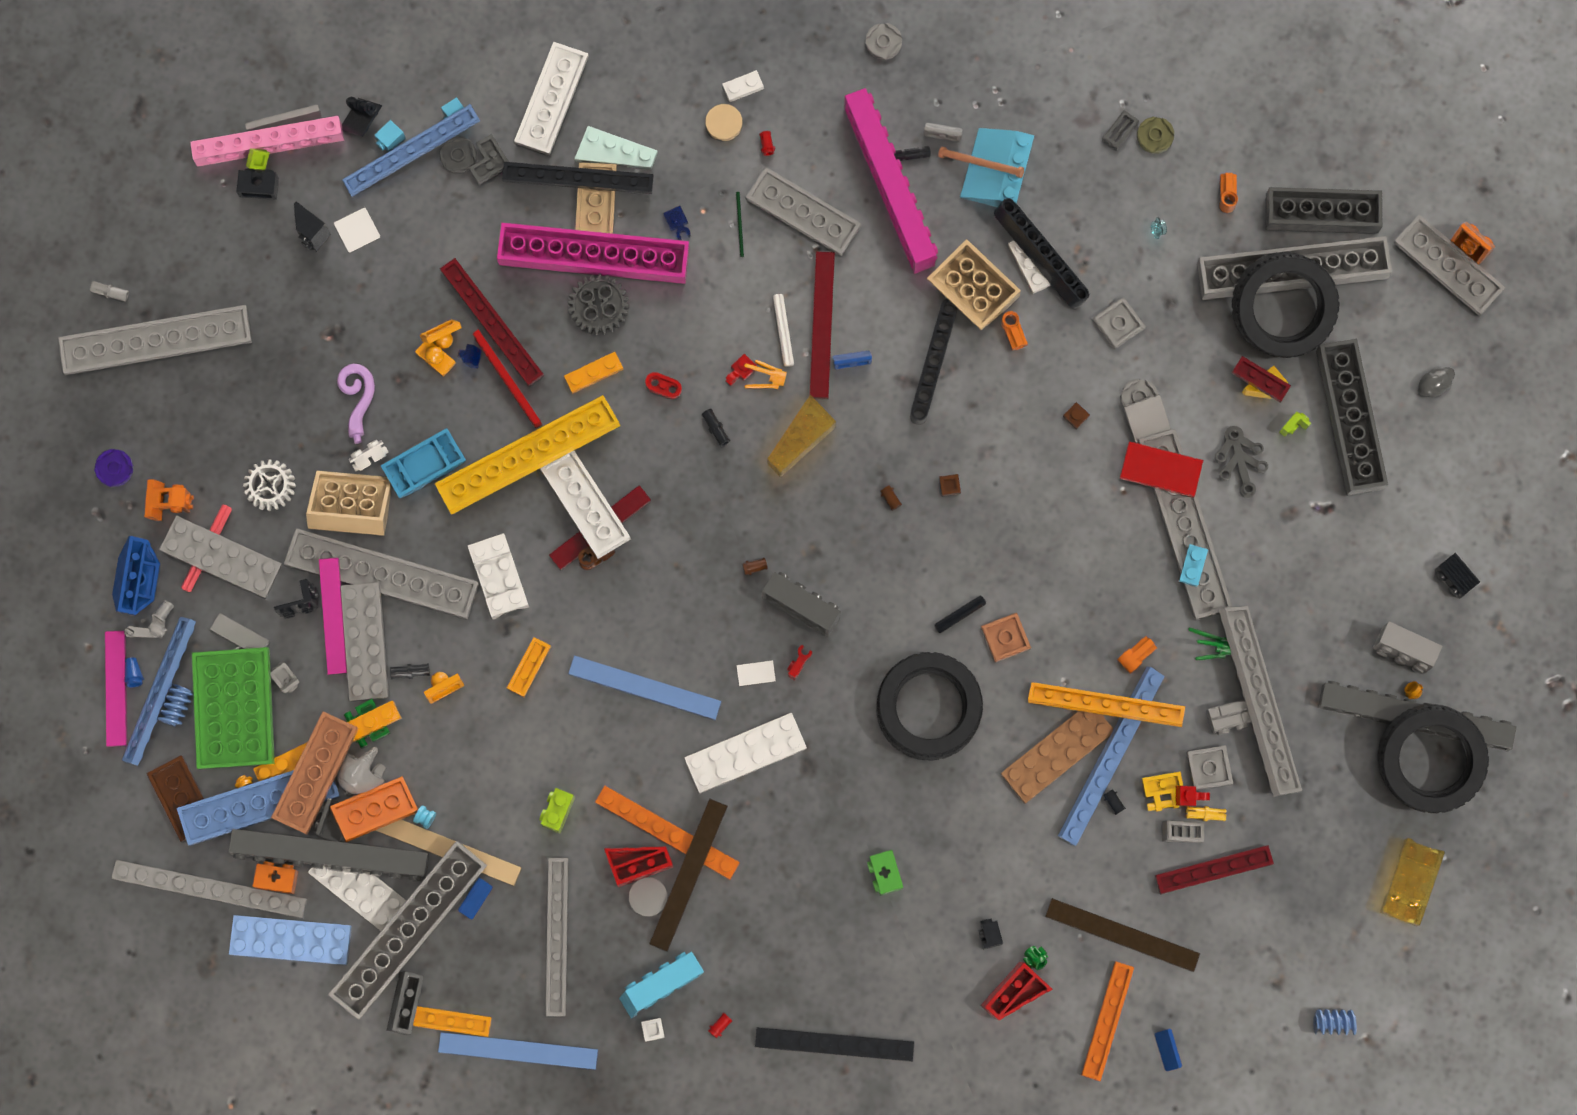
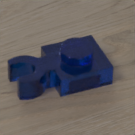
M681 206L663 213L670 230H677L676 236L678 240L682 241L680 236L682 232L687 233V236L691 237L690 230L684 227L688 224V221Z

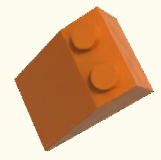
M1468 222L1463 223L1450 240L1478 265L1496 247L1489 237H1484L1475 225Z

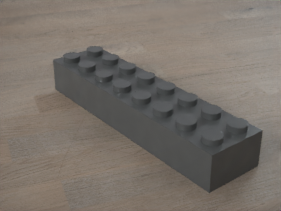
M1357 338L1321 344L1318 346L1316 354L1346 495L1384 490L1388 486V480Z

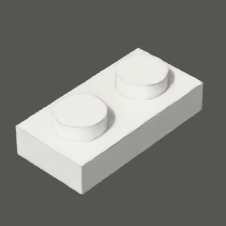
M757 70L722 84L729 102L764 89Z

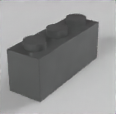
M406 971L399 972L386 1031L404 1035L411 1034L423 983V975Z

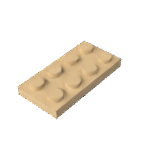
M579 163V168L617 171V164ZM578 188L575 230L613 234L616 191Z

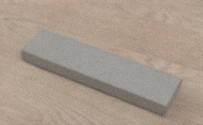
M316 104L247 122L245 126L248 132L305 122L320 118L322 115Z

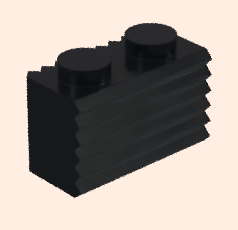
M1456 552L1435 569L1437 578L1441 582L1445 581L1449 586L1450 593L1454 597L1458 596L1459 599L1480 583L1479 579Z

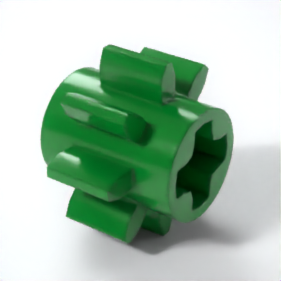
M1031 946L1025 951V958L1023 960L1028 967L1040 970L1046 966L1048 956L1042 946L1038 949L1036 946Z

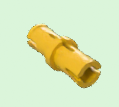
M1204 806L1203 808L1186 807V819H1203L1205 822L1208 820H1226V809L1209 808V806Z

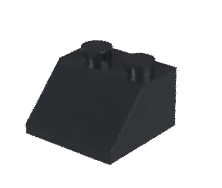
M296 201L294 203L296 230L299 234L298 238L302 241L301 244L309 250L312 248L317 252L331 234L322 220Z

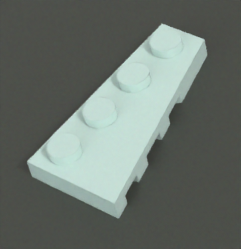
M588 126L575 156V161L617 164L631 168L651 170L658 151Z

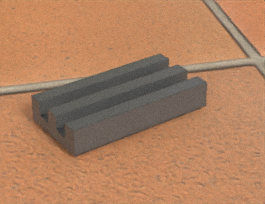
M1124 110L1104 135L1102 141L1107 142L1109 146H1113L1117 151L1139 123V120ZM1126 116L1127 120L1123 123V125L1113 136V138L1110 139L1109 136L1116 129V127L1119 125L1122 119ZM1132 120L1133 123L1131 124V126L1121 137L1118 143H1115L1116 139L1119 137V135L1123 132V130Z

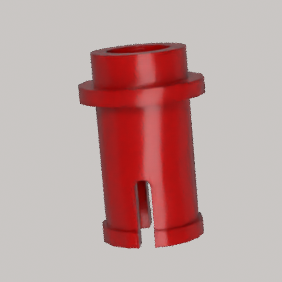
M771 131L759 133L762 144L761 152L764 156L773 155L776 148L773 146Z
M722 1013L713 1026H709L708 1032L717 1039L719 1036H722L721 1033L733 1021L725 1013Z

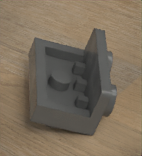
M328 798L327 802L324 801L320 812L323 814L321 819L317 820L315 824V835L329 841L341 842L343 836L330 810L331 805L339 802Z

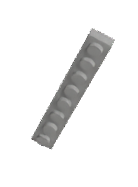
M548 858L546 1017H566L568 858Z

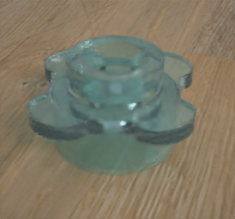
M1159 217L1151 224V232L1156 239H1159L1160 235H1165L1167 232L1165 221L1160 220Z

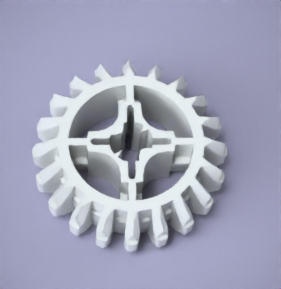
M268 460L267 465L264 461H261L260 467L254 464L255 470H248L251 476H245V480L249 482L243 484L245 488H248L244 491L245 495H249L248 501H253V506L255 507L259 505L261 510L265 506L268 511H271L272 506L278 510V504L284 507L285 499L291 501L288 494L294 495L295 493L290 489L296 487V484L292 482L295 480V477L290 475L292 471L286 469L287 466L285 464L280 466V462L277 460L274 464L272 460ZM277 472L279 473V475L275 474L274 476L269 477L266 476L265 473ZM260 477L261 484L257 487L258 489L255 491L256 481ZM265 479L273 485L274 491L266 485ZM284 480L283 490L279 494L278 486L282 483L281 481ZM266 494H272V495L274 496V498L264 499V498H261L260 496H261V495L264 496V495H266Z

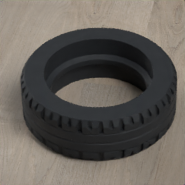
M1276 252L1268 254L1266 257L1263 256L1245 269V273L1241 274L1237 281L1238 284L1235 285L1231 304L1235 325L1248 343L1267 355L1291 358L1315 350L1317 346H1320L1326 340V337H1329L1334 329L1333 326L1337 322L1340 303L1335 282L1325 268L1301 254ZM1280 273H1294L1302 276L1312 285L1317 297V309L1311 323L1302 332L1289 337H1278L1267 333L1258 324L1253 309L1254 298L1259 287L1268 278Z
M937 652L913 654L895 664L883 679L876 703L878 723L888 742L904 755L918 760L933 761L941 758L944 759L962 750L975 735L982 718L983 697L975 676L963 663L956 661L957 659ZM923 674L942 676L954 684L962 699L960 721L945 736L935 739L917 737L907 731L898 718L896 710L898 694L902 687L916 676Z
M1427 704L1408 709L1390 722L1391 724L1387 726L1383 737L1380 739L1377 761L1379 772L1385 785L1399 801L1420 812L1445 813L1465 805V802H1469L1475 796V793L1479 792L1488 773L1489 752L1481 731L1469 718L1450 707ZM1441 726L1453 731L1461 739L1466 750V766L1462 776L1452 786L1441 791L1431 792L1418 789L1407 781L1401 771L1399 757L1402 745L1410 734L1422 727Z

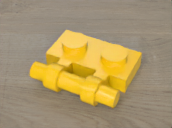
M1181 771L1142 778L1145 798L1153 797L1154 800L1153 803H1147L1148 811L1155 810L1158 812L1164 808H1179V806H1176V786H1183ZM1170 794V800H1160V795Z

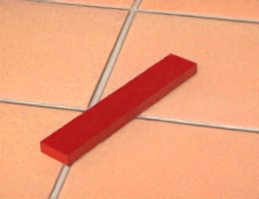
M479 329L473 332L474 339L536 429L542 426L541 420Z

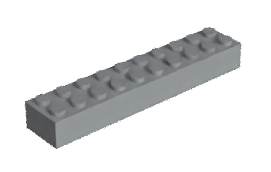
M1386 236L1200 257L1197 262L1202 300L1233 297L1235 285L1238 284L1237 281L1241 274L1245 273V269L1250 264H1254L1257 259L1276 252L1297 253L1314 260L1325 268L1336 285L1388 279L1392 274ZM1280 273L1263 282L1256 294L1313 287L1300 275Z
M457 840L328 995L359 1020L486 868L487 864Z

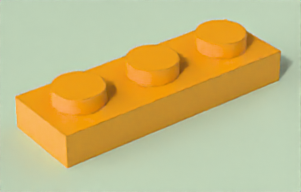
M613 352L564 375V378L572 394L622 371L623 366L616 352Z
M533 637L507 686L508 690L525 698L551 649V645Z

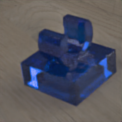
M467 344L466 350H459L457 357L462 358V361L469 367L478 368L482 350L475 345Z

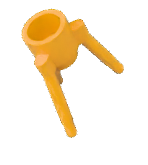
M755 360V363L767 369L749 364L744 365L746 368L770 375L769 381L773 382V384L745 385V388L778 389L779 386H784L787 372L782 371L783 369L775 368L759 360Z

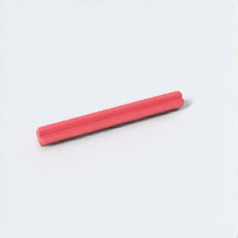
M224 504L221 506L209 531L220 535L232 511L231 507ZM191 566L181 588L186 592H191L202 570Z

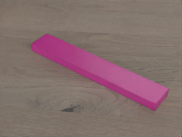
M339 558L319 559L328 675L347 673Z
M125 631L105 632L107 747L127 746L126 683L124 682L126 660Z

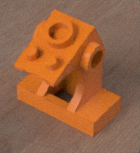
M149 479L147 480L144 517L154 521H162V512L165 509H170L172 513H182V511L190 513V509H193L191 503L194 500V495H191L183 485L175 484L170 488H165V483ZM169 494L168 503H163L164 495Z

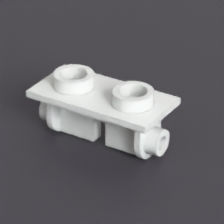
M374 440L367 444V449L363 451L359 449L351 454L349 461L350 463L355 462L352 465L355 471H362L370 466L369 457H372L374 462L386 456L388 450L385 446H380L384 444L382 440Z

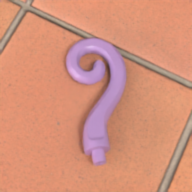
M353 363L345 366L339 372L337 384L343 393L354 395L360 391L361 381L355 379L353 386L350 387L345 383L346 378L351 374H358L364 380L365 390L363 396L352 411L348 422L349 437L354 439L355 444H359L362 442L361 436L364 435L362 419L373 398L375 383L372 374L366 367Z

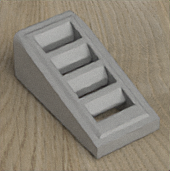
M1165 821L1162 823V841L1203 843L1204 823ZM1178 827H1180V837H1178ZM1186 827H1188V837H1186ZM1193 827H1196V838H1194Z

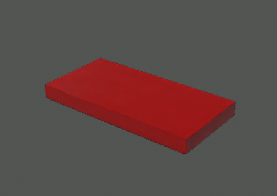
M1129 441L1120 479L1194 498L1204 460Z

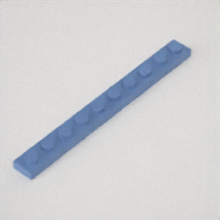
M1146 666L1130 698L1152 701L1165 676L1152 667ZM1119 718L1058 834L1060 838L1071 845L1076 846L1139 727L1140 720Z

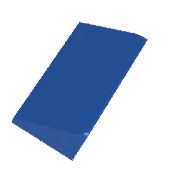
M869 350L833 356L834 369L836 370L872 363V355Z
M479 877L459 907V912L469 919H473L493 887Z
M1167 1029L1155 1033L1165 1071L1181 1068L1182 1063L1172 1030Z

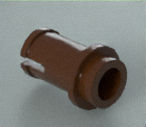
M888 485L880 492L882 493L881 497L885 498L893 511L900 507L902 503L894 493V488Z
M765 557L751 562L746 561V563L742 564L745 575L749 574V576L752 575L751 573L768 569Z

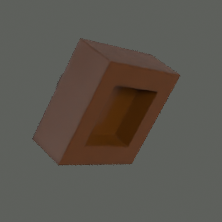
M1077 402L1063 415V418L1076 430L1090 417V414Z
M958 474L939 476L942 497L961 494Z

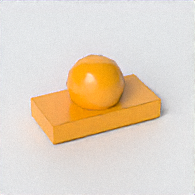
M451 319L422 333L420 337L423 342L430 344L435 341L438 347L446 349L453 343L451 333L462 327L460 322Z
M423 342L415 351L419 357L443 377L456 364L450 356L433 342L430 344Z
M436 672L431 678L432 687L424 691V694L430 704L464 687V683L458 673L449 678L444 672Z

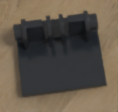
M349 97L346 99V104L351 110L342 123V130L363 137L378 115L382 105L361 98Z

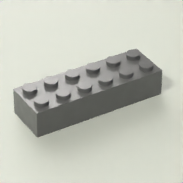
M1269 187L1266 193V230L1379 233L1383 227L1382 190Z

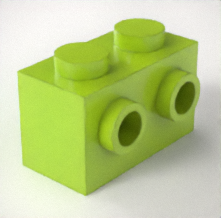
M555 788L554 792L551 791L547 799L549 803L547 810L543 809L539 818L542 821V827L561 834L575 796L558 788Z

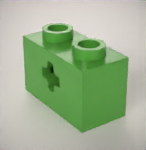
M893 850L869 857L870 861L867 862L869 872L874 873L876 879L872 881L875 892L879 891L881 896L903 889ZM883 868L885 871L890 872L885 879L883 875H879Z

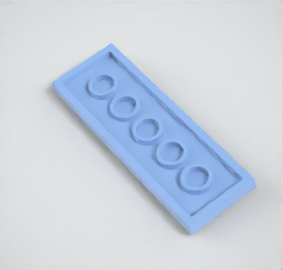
M234 915L229 955L347 965L352 926Z

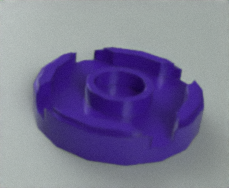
M109 449L98 456L94 471L97 478L104 485L119 487L130 480L134 465L131 458L124 451Z

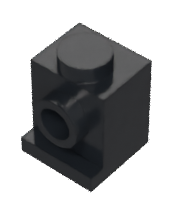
M992 918L980 921L981 929L978 931L981 941H985V944L982 945L983 950L1002 945L1003 941L998 922L992 921Z

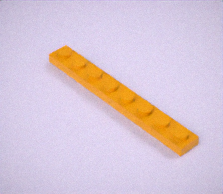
M1034 682L1031 683L1028 703L1182 727L1185 715V706Z
M392 700L347 723L359 728L353 740L355 742L402 718ZM308 742L274 758L275 764L259 765L253 768L258 781L293 771Z

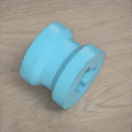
M422 805L417 811L413 822L416 824L420 823L423 825V828L428 829L435 819L436 812L429 811Z

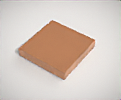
M1017 613L981 626L995 663L1031 649Z

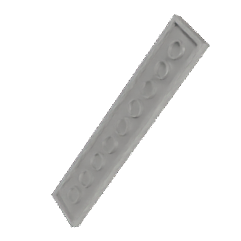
M246 305L58 337L64 375L252 343Z
M1176 429L1139 439V444L1184 455ZM1153 487L1180 574L1189 544L1208 549L1198 587L1184 583L1195 620L1220 614L1219 610L1232 607L1197 495L1195 494L1193 498Z
M297 528L284 562L285 566L320 576L319 559L339 558L342 583L354 585L379 582L381 594L464 619H468L479 582Z
M1248 606L1223 608L1219 610L1221 622L1223 623L1226 639L1232 653L1231 656L1235 663L1237 677L1243 690L1242 694L1248 707V714L1251 718L1253 731L1262 755L1264 769L1270 782V789L1274 797L1301 792V784Z

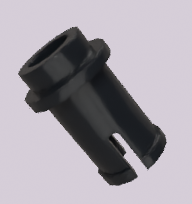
M1112 789L1103 796L1105 797L1104 801L1107 800L1114 814L1117 815L1126 808L1118 798V792Z

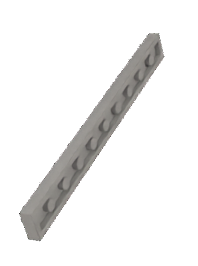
M116 860L111 878L117 881L302 919L304 918L308 901L305 898Z

